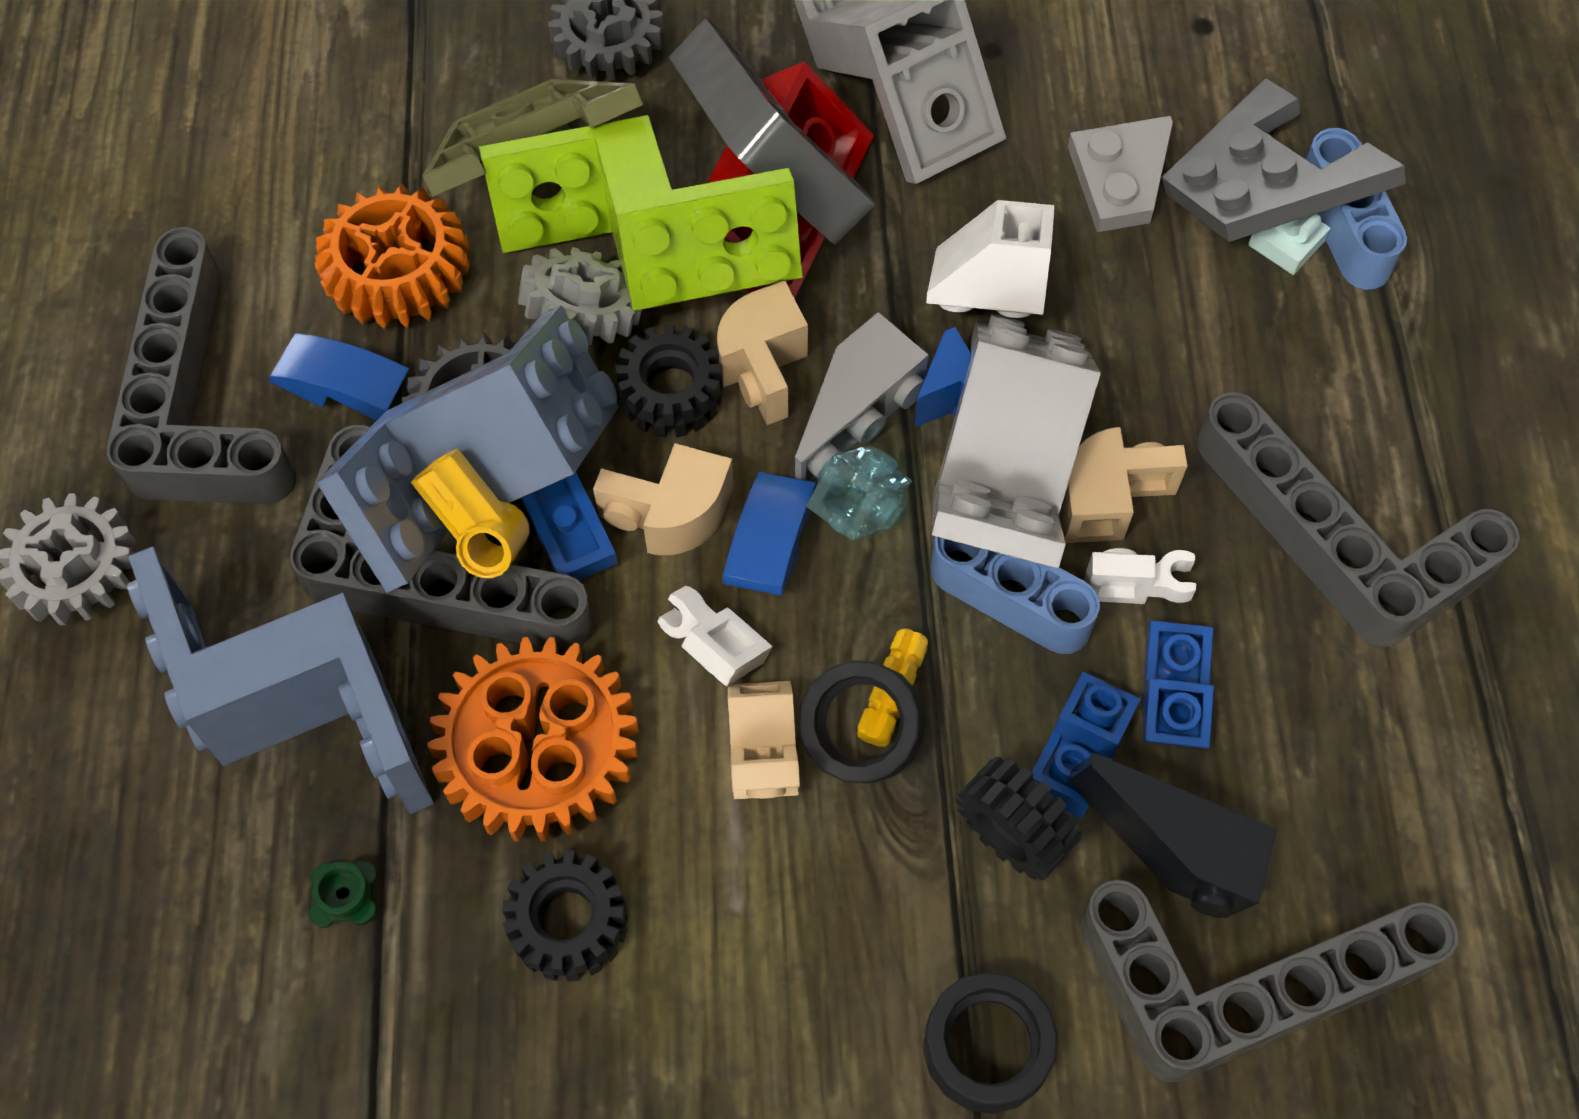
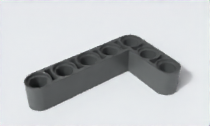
M705 17L669 56L671 62L725 143L753 173L758 174L789 168L794 180L797 212L830 242L837 245L876 205L868 193L791 120L739 49L708 18Z
M188 227L173 228L165 232L158 238L154 246L108 439L107 457L129 491L138 498L147 500L248 504L276 503L286 498L293 490L296 483V473L275 434L260 428L190 426L219 294L221 273L202 234ZM149 459L145 463L139 465L142 461ZM209 461L206 465L196 468L199 464ZM264 463H269L266 467L260 470H255L258 466Z
M1227 392L1219 395L1211 403L1197 439L1200 454L1358 635L1370 644L1379 647H1390L1401 642L1489 582L1518 547L1520 536L1513 520L1504 513L1494 509H1481L1471 513L1400 561L1255 400L1239 392ZM1222 427L1231 428L1237 433L1227 432ZM1259 469L1270 471L1276 477L1267 476L1263 474ZM1299 513L1310 515L1316 522L1305 520ZM1475 543L1481 544L1488 552L1478 548ZM1338 557L1349 559L1357 568L1346 566ZM1427 572L1437 575L1444 584L1433 580ZM1380 603H1385L1392 606L1398 612L1399 616H1395L1385 611L1381 607Z
M351 425L341 429L333 436L316 482L370 427ZM315 482L290 553L292 568L305 592L314 602L318 603L344 593L352 611L518 643H521L523 637H528L532 645L544 647L547 639L554 637L558 650H568L574 643H578L581 646L589 639L593 631V617L584 586L576 578L565 574L510 565L500 576L480 578L470 574L462 567L457 554L433 550L408 584L387 593L382 585H372L374 580L377 579L376 575L340 519H334L337 514ZM335 563L334 567L322 574H314L321 565ZM445 584L455 585L454 589L444 596H431L432 592L439 586ZM504 595L516 597L510 605L503 608H493L490 606L498 597ZM560 607L576 609L575 613L565 619L549 617L554 610Z
M1113 880L1105 882L1096 888L1081 915L1079 926L1082 939L1142 1063L1150 1074L1162 1081L1172 1083L1189 1079L1421 978L1451 956L1458 945L1457 927L1454 920L1444 909L1435 904L1415 903L1196 996L1147 897L1140 888L1132 883ZM1106 906L1120 909L1127 916L1130 929L1126 931L1111 930L1101 921L1098 909ZM1405 928L1414 929L1422 934L1429 947L1428 954L1420 953L1411 947L1405 936ZM1345 953L1356 954L1364 959L1371 972L1370 980L1360 979L1351 973L1345 962ZM1135 967H1142L1152 971L1159 980L1160 993L1149 995L1137 990L1130 980L1129 970ZM1285 979H1297L1305 984L1312 997L1311 1006H1301L1290 999L1285 990ZM1225 1004H1235L1245 1009L1252 1022V1031L1250 1033L1237 1032L1229 1026L1223 1014V1006ZM1170 1029L1185 1035L1191 1045V1059L1180 1060L1169 1055L1163 1048L1161 1032Z

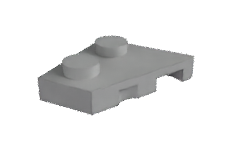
M1171 116L1070 133L1067 147L1097 232L1150 223L1173 123Z

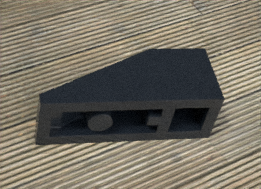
M1093 753L1071 770L1068 779L1070 785L1169 891L1191 900L1190 905L1193 909L1208 916L1228 918L1259 904L1277 829L1097 753Z

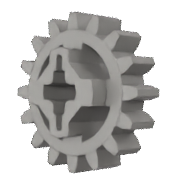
M572 247L570 255H563L554 248L550 249L548 259L536 254L532 258L531 265H524L518 304L526 306L524 316L527 319H538L542 314L562 305L568 318L575 320L583 329L588 345L592 344L593 336H600L607 343H614L616 333L628 337L631 335L632 326H638L642 309L636 311L632 309L623 273L620 272V261L615 260L605 263L601 261L602 255L600 252L595 251L591 254L581 252L578 248Z
M69 493L62 507H56L48 497L43 499V513L35 516L33 513L23 510L20 515L26 525L21 530L6 528L3 532L12 546L11 548L0 549V563L4 567V569L0 570V583L7 590L5 595L19 610L25 609L36 621L41 622L50 614L59 625H66L70 618V613L73 611H78L84 620L88 621L92 619L91 605L99 601L102 605L111 608L115 603L109 592L114 587L127 589V583H130V581L122 571L123 569L132 568L128 556L133 554L130 549L137 544V541L119 512L115 508L107 510L97 497L91 498L84 506L75 493ZM89 529L103 535L104 542H98L94 535H88ZM36 575L41 582H44L46 584L45 589L33 585L31 576Z

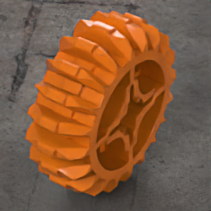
M402 183L394 193L387 194L379 185L376 195L365 198L357 192L356 204L352 207L338 203V219H324V235L316 237L318 255L315 256V268L319 278L322 279L321 284L325 294L330 297L331 301H335L337 308L344 315L353 313L355 319L359 320L362 325L375 317L377 324L384 330L392 319H399L400 323L408 328L410 317L417 314L430 321L432 313L430 308L436 305L448 309L450 301L448 293H462V277L469 274L470 262L468 251L470 246L467 235L463 233L464 230L460 218L456 216L455 211H449L448 205L444 203L442 197L431 200L430 195L427 194L424 188L410 196L409 190ZM422 238L429 240L435 245L432 253L422 249L420 243ZM355 260L365 264L366 269L362 275L352 270Z

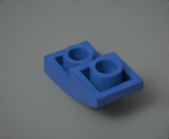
M295 333L270 375L269 382L321 408L324 407L329 397L377 421L389 409L409 368L350 344L328 338Z
M758 472L732 540L723 572V584L780 596L783 595L799 558V538L816 502L815 482Z
M1152 620L1147 624L1143 683L1144 743L1206 750L1210 748L1214 685H1209L1213 627Z
M1082 672L1032 771L1035 781L1040 783L1043 780L1051 787L1049 793L1054 798L1060 797L1066 803L1065 811L1083 819L1089 804L1068 782L1070 772L1093 753L1112 759L1140 701V698L1086 672Z

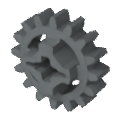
M562 0V5L556 4L550 8L552 20L548 22V27L557 59L567 58L568 70L572 72L581 66H585L587 78L593 79L599 70L606 71L609 80H615L616 70L622 68L628 74L634 75L636 74L635 62L640 61L650 65L653 62L652 50H661L662 48L661 34L664 33L663 13L658 10V0Z

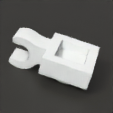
M1125 548L1109 549L1102 553L1092 552L1084 581L1094 588L1099 597V602L1145 604L1148 597L1165 598L1176 603L1188 602L1192 600L1196 591V583L1179 582L1173 578L1171 572L1191 571L1195 562V554L1185 550H1175L1167 553L1160 562L1155 563V556L1137 555L1134 551Z
M684 586L670 594L668 600L679 610L674 608L660 616L657 621L658 624L671 637H686L681 647L726 687L765 662L773 646L728 607L716 614L704 602L701 595L689 586Z

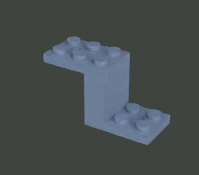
M561 305L542 314L507 354L387 410L316 483L387 593L408 584L449 531L410 483L418 473L449 450L458 448L498 500L510 503L576 472L619 408L616 389L610 377L605 372L598 371L589 355L588 341L583 329L575 320L568 318Z
M150 547L128 556L136 578L135 581L127 583L130 598L139 616L142 619L149 618L155 632L145 637L149 653L159 672H168L174 687L164 692L166 703L179 728L187 727L189 735L198 751L208 748L220 764L225 766L349 714L352 721H356L363 740L359 742L373 776L375 778L378 777L387 799L399 795L410 814L434 804L370 643L344 593L208 647L191 599L155 548Z

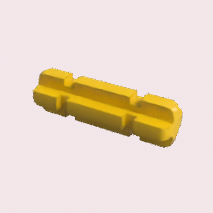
M907 628L898 630L890 647L891 652L886 657L883 665L902 674L913 686L917 676V667L921 666L927 651L928 639L923 634ZM874 686L869 697V708L864 709L859 721L857 735L866 743L877 747H886L890 743L896 728V719L900 718V715L892 698L884 690Z

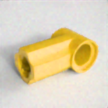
M458 448L449 450L434 460L410 482L457 540V558L462 567L470 574L480 578H495L502 575L509 568L527 541L529 523L524 513L515 505L498 500ZM484 533L495 536L502 546L492 543L486 538Z

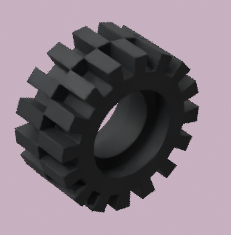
M664 324L665 334L657 335L653 326L645 329L646 341L643 342L637 335L629 340L630 351L622 348L618 356L620 365H616V378L621 406H624L625 415L630 422L637 419L638 429L645 433L653 424L655 435L666 438L667 428H675L677 438L686 436L685 425L691 424L694 431L697 432L704 427L703 415L712 421L717 414L716 404L721 405L723 398L722 366L719 363V353L716 347L710 349V339L704 334H701L695 341L693 328L684 326L682 334L678 335L675 334V324ZM664 369H681L688 372L692 377L691 385L677 393L663 394L653 391L648 386L649 378L656 372Z
M1001 757L991 758L955 798V803L959 805L957 809L960 815L968 819L965 822L971 831L978 832L981 835L979 840L986 847L990 845L996 850L995 855L1003 862L1006 859L1009 860L1014 870L1019 873L1025 871L1029 878L1045 880L1081 840L1082 831L1076 826L1078 823L1074 814L1064 810L1067 807L1066 803L1060 797L1054 798L1049 793L1051 787L1043 780L1038 783L1033 779V773L1025 767L1019 770L1016 762L1010 759L1004 761Z
M564 850V858L555 859L552 852L543 854L541 858L544 863L534 868L529 861L521 868L524 875L519 882L513 878L507 888L511 896L509 900H503L502 912L506 918V922L503 923L505 933L516 954L523 960L526 967L534 973L537 970L541 971L546 979L557 981V976L559 975L565 976L568 982L580 980L579 973L588 970L590 975L593 976L601 971L599 964L603 960L607 959L612 962L618 954L616 949L618 942L624 943L626 937L625 920H628V914L620 885L617 884L614 874L607 866L604 868L600 867L597 858L587 853L584 859L578 858L575 850ZM571 892L579 894L591 905L592 914L587 928L580 935L567 940L555 939L546 934L540 923L541 912L545 904L552 897L560 893Z

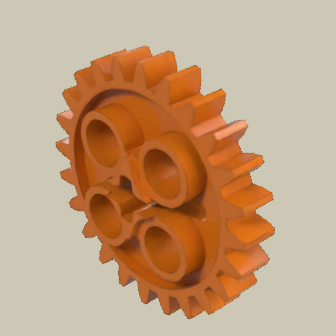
M523 637L519 654L512 656L508 649L502 643H499L496 646L498 661L489 664L483 657L475 655L473 660L478 673L473 678L457 671L453 674L460 693L458 695L451 693L439 694V701L449 715L430 717L429 722L434 732L442 736L427 743L432 757L441 760L432 767V771L438 783L449 782L443 792L451 805L464 800L460 811L467 822H472L485 812L483 825L490 835L496 833L504 821L508 822L509 832L513 841L519 842L523 836L527 825H534L540 841H546L550 823L557 821L567 835L573 834V815L579 812L592 823L595 822L597 817L592 802L598 798L614 805L617 799L609 782L611 780L629 782L631 779L629 768L620 761L638 757L636 742L627 738L639 733L637 718L626 715L634 708L630 693L617 694L622 687L617 671L602 676L604 665L600 655L597 654L582 664V652L578 643H574L564 655H560L554 637L547 639L542 652H534L529 638ZM546 686L549 689L546 692L539 714L545 734L537 735L534 739L530 786L526 790H520L519 786L522 784L526 768L528 769L529 754L524 740H532L534 737L538 691L541 687ZM519 696L524 698L522 704L511 712L501 713L494 710L497 703L505 697ZM571 703H579L587 707L586 711L574 720H562L556 717L564 706ZM505 754L512 757L509 765L498 773L481 771L483 764L494 755ZM558 762H568L576 766L574 772L565 780L553 782L544 778L546 771Z

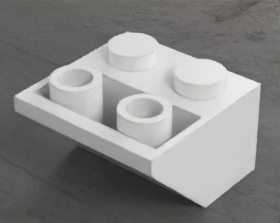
M1003 200L994 202L936 248L926 303L938 304L943 309L952 312H966L973 308L997 310L1001 315L1012 318H1022L1030 314L1043 315L1051 255L1054 205Z

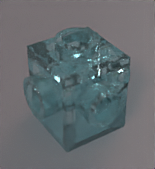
M862 447L842 454L838 453L832 456L822 468L817 479L818 485L806 507L824 519L834 530L855 541L880 530L887 531L898 521L906 507V501L901 498L912 480L897 470L898 464L890 455L877 448Z

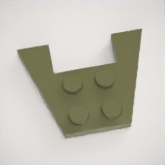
M550 79L453 121L423 174L431 196L434 197L485 174L480 163L482 160L479 146L569 130L568 123L578 118H581L592 128L642 106L643 103L635 83Z

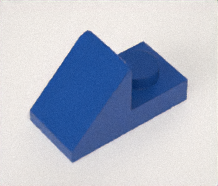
M956 327L946 330L942 336L918 395L915 426L923 425L950 413H953L955 418L971 360V353Z

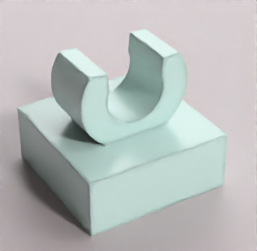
M1316 213L1252 234L1248 245L1294 275L1326 241L1331 228L1322 223L1320 215Z

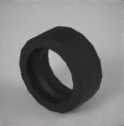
M850 660L828 668L810 684L800 705L799 733L806 753L821 771L843 782L876 783L896 776L914 760L924 740L925 712L918 692L902 674L877 662ZM856 684L874 685L884 690L895 702L900 715L899 733L893 746L882 756L868 761L853 760L839 753L830 742L825 728L826 712L832 699L843 689Z
M983 972L962 977L941 993L926 1023L923 1052L929 1075L946 1097L967 1110L995 1114L1018 1108L1039 1091L1056 1061L1058 1033L1051 1010L1035 989L1011 975ZM983 1002L1002 1004L1014 1011L1026 1025L1030 1038L1029 1059L1022 1071L1009 1081L996 1084L977 1082L964 1074L953 1060L949 1046L950 1029L957 1016L969 1006Z

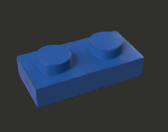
M577 472L520 498L555 573L565 574L579 581L618 564L614 548Z

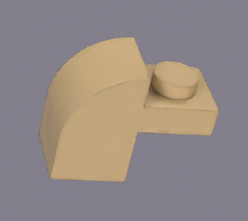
M782 281L751 292L734 302L723 315L717 331L723 388L738 382L746 404L749 408L758 406L767 425L788 418V386L778 367L808 357V324L786 282Z
M1120 427L1097 432L1082 442L1078 448L1060 509L1065 542L1124 540L1134 513L1131 497L1177 494L1187 469L1184 445L1164 446L1157 442H1146L1138 444L1133 448H1124Z
M674 443L659 484L601 469L593 488L598 515L600 518H604L610 525L622 530L634 531L637 528L644 529L647 553L675 555L690 551L707 541L717 530L723 519L734 488L732 458Z
M791 681L730 684L728 686V712L734 799H764L798 795V787H800L799 764L795 741Z

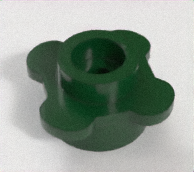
M359 860L354 865L348 862L322 863L318 865L311 874L312 897L315 902L309 911L312 922L320 928H328L334 922L353 921L359 926L368 924L375 917L377 911L376 905L371 901V885L377 879L375 867L366 860ZM341 889H349V896L346 899L338 898V892Z

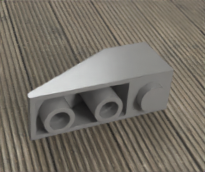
M879 312L836 347L795 455V479L810 482L816 478L819 480L826 479L839 467L846 452L858 442L861 444L870 442L881 431L886 418L900 406L903 409H907L917 401L926 378L929 355Z

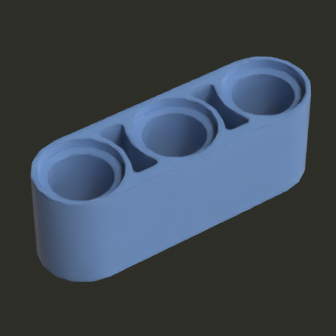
M1328 128L1320 131L1314 137L1306 160L1322 169L1362 146V144L1354 134L1347 130ZM1386 191L1317 213L1321 217V222L1331 228L1326 242L1347 282L1365 290L1377 289L1383 286L1389 280L1407 242L1405 229Z
M935 536L930 565L931 576L935 584L942 590L1050 651L1059 654H1072L1081 650L1088 643L1100 610V603L1094 588L1085 581L1061 568L1046 566ZM962 551L970 555L973 560L958 562L947 556V553ZM1005 580H1013L1021 583L1026 590L1023 592H1011L1001 586L1000 583ZM1068 610L1076 614L1081 621L1067 623L1060 620L1054 612Z

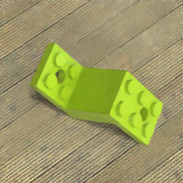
M648 115L602 123L592 128L586 126L479 146L502 252H513L612 232L633 311L802 278L795 187L789 168L672 190ZM544 182H554L562 187L559 193L551 198H538L532 194L535 187ZM745 226L753 229L751 235L744 241L730 243L724 240L727 233L736 227Z

